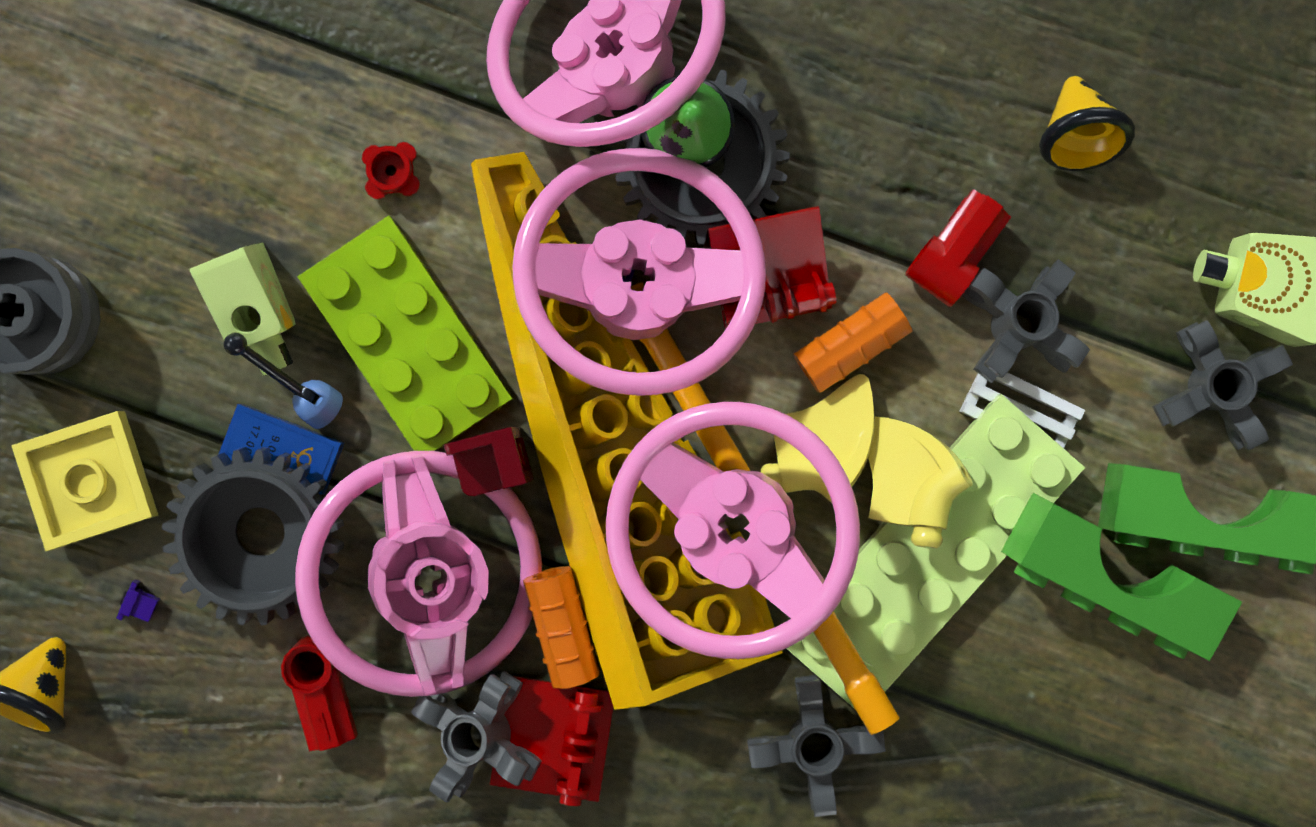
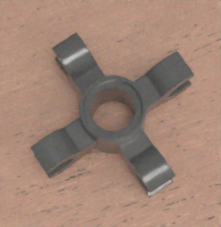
M1058 259L1051 268L1046 266L1041 271L1030 291L1016 296L1005 288L1003 282L995 274L983 268L978 276H975L962 296L971 304L985 309L993 315L991 331L995 341L983 354L973 370L992 383L997 376L1003 378L1014 364L1020 350L1030 346L1044 354L1045 359L1063 373H1066L1071 365L1075 368L1079 367L1090 349L1081 340L1064 333L1057 327L1059 311L1054 302L1071 282L1076 272ZM1018 310L1025 312L1029 316L1032 323L1031 333L1025 331L1019 325L1017 320Z
M1208 320L1200 324L1195 322L1176 332L1182 348L1192 359L1196 368L1189 377L1187 390L1152 406L1162 426L1169 423L1171 426H1175L1202 410L1219 411L1225 423L1227 435L1236 450L1243 447L1251 450L1268 441L1267 432L1260 420L1253 414L1249 403L1256 395L1258 381L1293 365L1284 346L1266 347L1243 361L1225 360L1219 348L1215 331ZM1220 371L1230 381V392L1224 400H1221L1215 394L1213 388L1214 379Z
M506 671L502 672L500 678L491 674L481 689L479 701L474 711L466 712L459 707L456 701L446 693L419 696L411 713L424 723L437 727L442 731L441 746L448 758L445 765L433 779L429 791L446 803L451 800L453 794L459 798L462 797L471 784L473 772L477 764L482 761H486L496 768V771L502 778L515 786H519L523 778L528 781L533 779L542 760L532 752L510 742L511 729L507 718L504 716L506 710L518 696L523 682ZM473 725L478 728L481 734L482 743L480 748L474 744L471 737Z
M817 675L795 677L800 719L793 724L789 735L761 736L747 739L751 767L764 768L780 763L796 762L798 767L807 773L810 805L814 812V817L836 815L837 809L831 773L838 768L843 755L885 752L883 730L870 735L864 724L835 729L824 718L820 679H817ZM813 733H823L830 738L828 749L818 757H809L801 752V745L804 739Z

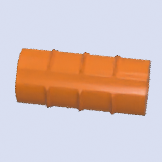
M886 292L866 306L860 307L857 312L845 320L837 322L836 326L821 336L814 337L812 342L795 352L793 356L815 390L821 393L839 380L845 379V376L863 364H868L869 360L884 350L891 349L893 344L913 332L898 304Z
M571 567L550 568L526 577L523 583L529 601L528 610L532 611L537 629L535 635L540 640L544 655L542 661L547 666L552 687L567 689L583 685L597 678L600 671L594 653L595 646L591 642L587 627L588 621L584 616L579 598L581 594L577 590Z

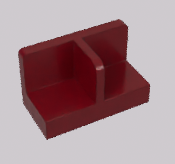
M508 427L444 444L446 455H453L461 489L468 496H477L500 489H507L534 480L520 427Z

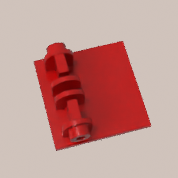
M819 206L753 219L762 242L766 268L765 293L755 324L768 321L774 323L778 319L787 318L789 320L794 319V316L817 311L823 313L827 312V309H832V305L836 304L837 300L834 285L832 282L829 283ZM730 224L708 228L711 249L740 251L737 238ZM739 301L720 305L724 329L731 322Z
M514 676L523 682L518 696L504 714L511 729L510 742L532 752L542 762L533 779L528 781L523 778L519 786H515L502 778L496 771V768L492 767L490 785L560 796L559 802L568 806H581L582 800L599 802L613 714V704L609 691L581 686L567 689L553 688L549 681Z

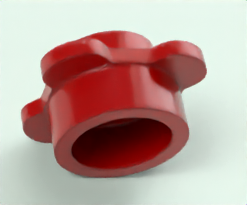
M400 142L396 147L371 145L364 150L362 161L366 164V174L369 179L365 184V190L370 197L381 200L387 194L401 193L406 197H411L417 193L420 188V181L414 176L413 167L417 152L411 144ZM389 166L396 168V173L393 176L386 174V169Z

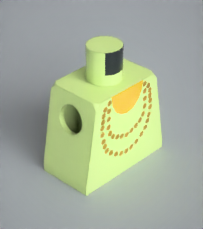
M1248 233L1233 238L1227 255L1208 250L1201 251L1194 266L1193 279L1199 283L1219 287L1215 304V313L1288 346L1299 347L1316 344V237Z
M263 242L239 248L189 269L223 339L231 333H240L246 338L247 346H250L251 349L277 368L282 369L294 363L281 333L296 325L295 319ZM250 306L259 313L260 325L254 323L249 317L248 311ZM260 369V371H261V373H262L263 376H264V375H267L265 372H263V371Z

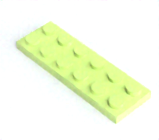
M998 394L983 409L984 411L967 427L950 447L963 463L972 479L973 485L953 500L947 529L942 530L943 542L938 548L915 546L911 541L914 527L883 522L859 549L858 560L851 582L834 610L867 669L876 676L884 692L1007 556L1001 550L1032 493L1054 503L1085 469L1081 463L1002 394ZM814 632L786 648L854 708L845 692L844 683Z

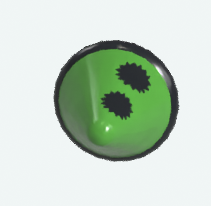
M678 76L668 78L656 85L647 95L643 105L661 94ZM705 79L691 98L674 114L655 127L641 133L644 145L648 149L661 150L673 156L694 161L707 168L720 160L728 151L735 132V115L731 103L725 94L715 84Z

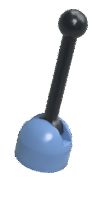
M231 333L226 336L223 345L228 354L243 356L294 393L292 398L293 409L301 420L314 429H320L328 425L336 417L342 406L343 397L331 385L321 380H310L299 384L247 346V340L242 334Z

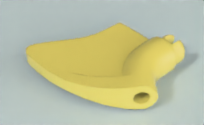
M864 374L852 377L814 406L802 411L786 414L805 425L830 448L843 467L851 486L855 484L866 465L874 435L873 395L869 378ZM774 435L778 463L765 464L760 469V472L778 482L786 493L814 490L832 503L826 485L811 462L791 444Z
M875 416L873 441L868 456L873 479L872 499L868 518L890 524L912 526L914 528L911 541L915 546L938 548L943 542L942 530L947 529L953 500L973 485L972 479L956 454L935 436L914 425L895 419Z

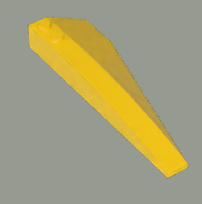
M525 152L475 159L471 163L477 199L494 282L522 400L567 559L573 572L577 590L581 594L579 598L588 621L589 630L614 710L647 706L782 654L781 650L756 658L724 659L689 651L657 633L635 612L625 598L617 583L608 555L606 541L608 501L617 474L627 456L648 432L661 422L672 417L673 413L662 394L642 396L619 394L594 387L575 378L559 367L537 344L529 332L517 304L513 285L512 265L515 243L523 219L532 203L545 187ZM556 209L544 229L540 243L577 244L576 242L570 243L557 222L560 214ZM539 295L543 308L554 328L579 353L598 364L612 369L637 373L649 372L631 339L610 334L607 328L597 322L586 308ZM680 438L673 442L696 455L688 440L682 441ZM640 480L630 507V549L643 583L659 604L682 622L709 633L740 636L764 632L774 628L766 598L750 584L737 589L728 588L723 584L714 583L693 568L683 554L681 545L675 537L674 529L679 519ZM728 528L726 529V532L732 539L739 536L743 538L740 531L730 535Z

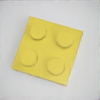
M115 411L11 445L45 551L55 550L159 516L125 411Z

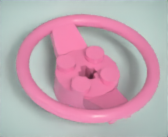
M503 0L489 34L486 59L487 72L492 91L503 111L514 123L535 137L548 143L575 147L616 143L639 135L660 124L674 114L698 90L713 67L721 48L726 22L724 0H701V32L690 60L672 84L645 105L643 103L651 90L662 81L674 76L675 67L672 63L673 44L668 33L673 27L682 0H590L588 6L569 21L562 35L553 44L552 54L560 69L524 98L517 91L511 77L509 49L518 19L531 0ZM634 105L638 106V109L614 119L596 123H580L597 114L614 117L613 110H624Z
M625 148L596 154L579 161L554 178L540 192L523 219L515 243L512 265L513 285L520 313L529 332L547 356L566 372L589 385L614 393L637 396L658 395L687 388L706 379L729 362L745 343L757 321L762 307L766 282L765 257L757 227L749 211L730 186L706 167L692 160L648 148ZM646 171L679 179L708 197L729 222L737 238L740 251L687 248L684 237L678 231L644 220L620 222L613 226L605 227L596 234L592 244L540 243V239L556 209L580 187L600 177L614 173ZM631 270H640L644 272V275H648L651 281L645 283L643 291L631 290V282H623L622 276L630 275ZM539 295L586 308L597 322L607 328L610 334L631 340L660 335L666 328L676 323L683 312L739 301L731 322L723 334L702 354L674 368L656 372L637 373L612 369L598 364L575 350L554 328L543 308Z
M717 402L693 407L673 415L657 425L637 443L620 468L611 490L606 515V541L611 567L619 587L635 612L651 628L672 643L692 652L724 659H746L765 656L786 649L803 640L828 619L846 593L854 574L860 546V521L854 491L843 467L830 448L814 432L792 417L772 408L744 402ZM722 425H739L771 433L800 451L811 462L826 485L835 513L836 545L832 564L826 579L824 580L797 541L796 536L794 537L796 528L793 513L794 506L792 500L778 482L759 471L735 469L723 472L673 442L697 430ZM641 480L679 519L674 529L676 540L681 545L683 554L698 573L714 583L723 584L732 589L750 584L791 619L764 632L730 636L709 633L694 628L674 617L663 608L643 583L630 549L629 514L639 481ZM741 514L746 516L750 522L744 528L750 533L747 541L740 536L732 539L728 535L726 529L729 526L725 524L727 515L733 519Z
M409 451L396 453L372 461L353 471L341 480L318 505L308 522L299 546L295 572L296 595L301 617L310 637L324 657L336 669L357 683L379 692L409 697L431 696L447 693L471 684L488 674L512 652L523 637L533 617L532 611L528 610L529 601L523 583L526 577L542 571L541 549L532 519L523 503L511 488L485 493L506 517L514 533L520 556V582L515 604L503 628L484 649L465 661L467 626L469 625L467 621L478 611L482 599L485 600L487 597L489 570L481 550L463 532L450 525L429 474H441L459 479L453 455L447 456L445 452ZM380 482L382 483L386 537L381 538L374 545L373 557L368 566V590L379 613L396 630L404 632L416 674L388 671L365 661L355 654L335 633L328 621L320 597V559L324 543L332 526L344 509L356 497ZM430 566L433 571L440 570L441 578L432 582L433 591L423 593V588L420 585L415 586V577L421 575L422 568Z

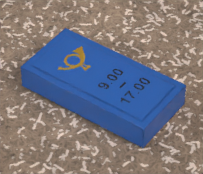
M237 404L219 454L225 452L232 461L234 450L247 447L251 459H253L256 450L262 447H269L271 461H275L279 455L285 452L290 453V468L295 470L307 463L311 468L306 479L311 484L321 479L327 482L324 489L319 492L320 495H323L327 491L345 443L245 404Z

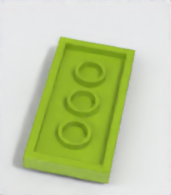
M390 215L297 276L414 451L439 450L444 444H448L514 399Z

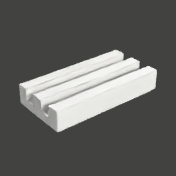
M1008 372L1003 378L996 377L994 381L1066 415L1063 423H1060L1003 395L1035 424L1057 434L1054 441L1064 448L1067 441L1072 439L1076 431L1074 429L1076 422L1081 420L1085 410ZM977 373L959 412L977 419L984 411L976 406L979 397L992 402L1000 393L986 387L985 385L988 380Z

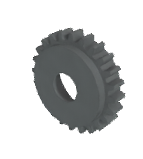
M720 70L716 80L709 82L715 84L731 103L735 115V132L728 151L723 155L724 169L719 178L737 194L749 211L752 219L766 217L759 205L761 202L775 206L779 196L770 189L771 184L784 185L787 179L786 174L776 170V165L785 164L790 158V152L776 150V145L786 139L787 132L782 129L772 130L770 125L775 122L779 113L777 109L762 112L760 107L765 98V94L762 91L749 98L744 94L747 85L746 79H740L734 87L726 85L727 72ZM675 71V76H679L682 71ZM626 109L623 115L632 112V110ZM641 134L619 141L626 148H646ZM646 171L620 172L615 176L618 186L631 185L632 190L623 197L626 206L634 205L638 202L641 204L642 208L637 215V220L647 221L653 217L657 220V224L678 231L684 239L687 233L695 234L698 247H704L707 234H709L708 228L729 224L723 213L708 197L679 179Z
M247 447L234 450L232 462L225 452L211 457L213 469L206 463L193 468L192 471L197 481L188 478L177 485V488L185 498H175L169 501L166 506L169 510L178 514L176 519H171L162 524V530L175 534V540L162 547L163 552L177 553L179 560L169 568L170 574L185 573L188 580L184 582L180 590L184 594L196 588L201 593L196 605L198 608L202 609L211 602L217 604V619L222 620L231 611H237L238 625H245L252 619L254 613H257L260 624L267 625L274 619L275 609L283 620L288 619L295 613L294 603L298 606L295 572L299 546L310 518L323 500L319 492L324 489L327 482L321 479L311 484L306 479L311 468L307 463L295 470L290 468V453L285 452L279 455L275 461H271L269 447H262L256 450L253 459H251ZM253 508H266L278 515L283 523L285 534L282 545L277 551L269 555H255L241 545L237 535V526L240 518L246 511ZM342 519L335 521L324 543L319 565L320 593L329 586L328 581L321 573L332 575L338 570L340 565L330 558L329 554L338 553L344 548L343 541L332 538V532L344 526Z

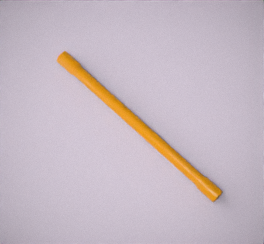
M641 282L631 286V290L643 291L644 283ZM668 328L656 337L639 339L647 348L660 371L686 363ZM699 382L672 392L683 411L711 403ZM724 425L695 431L718 469L723 472L735 469L751 471ZM833 611L828 619L814 631V634L844 683L845 692L870 735H874L893 725L900 717L876 676L867 669Z

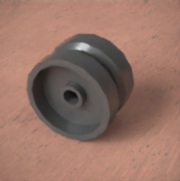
M18 248L0 249V372L32 376L56 374L80 362L95 343L101 322L98 296L87 277L68 262Z

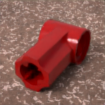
M973 189L962 200L937 237L934 235L926 243L907 269L905 276L950 308L962 296L980 269L977 264L1009 222L1011 216L1004 210L1001 204L990 196L981 194Z
M308 634L302 637L284 656L281 664V674L286 685L292 689L309 751H324L339 747L348 741L356 739L358 732L341 672L324 657ZM306 651L316 653L324 663V672L318 675L305 672L299 664V654Z

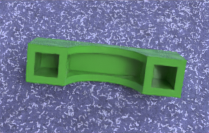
M1108 463L1098 527L1115 531L1114 542L1148 548L1150 537L1170 540L1169 551L1201 557L1204 555L1205 546L1225 549L1223 560L1257 566L1260 555L1279 558L1278 569L1313 575L1316 564V495L1269 489L1257 508L1244 518L1231 523L1216 524L1201 515L1191 504L1185 493L1180 473Z
M1032 493L1001 550L1002 553L1018 563L1014 573L1041 588H1045L1049 580L1065 587L1061 597L1089 612L1093 611L1096 604L1110 610L1111 613L1107 620L1136 636L1139 635L1142 628L1157 634L1153 643L1181 659H1185L1190 651L1208 661L1211 660L1242 601L1172 564L1157 576L1142 583L1131 585L1113 583L1107 575L1101 560L1100 540L1102 528Z

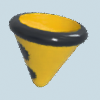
M1071 76L1064 82L1048 128L1041 137L1039 143L1040 153L1048 164L1061 170L1084 171L1095 169L1116 160L1125 153L1134 140L1135 125L1127 114L1117 110L1081 77Z
M58 637L50 638L0 672L1 716L44 733L58 734L65 729L66 724L63 718L66 644L64 640Z

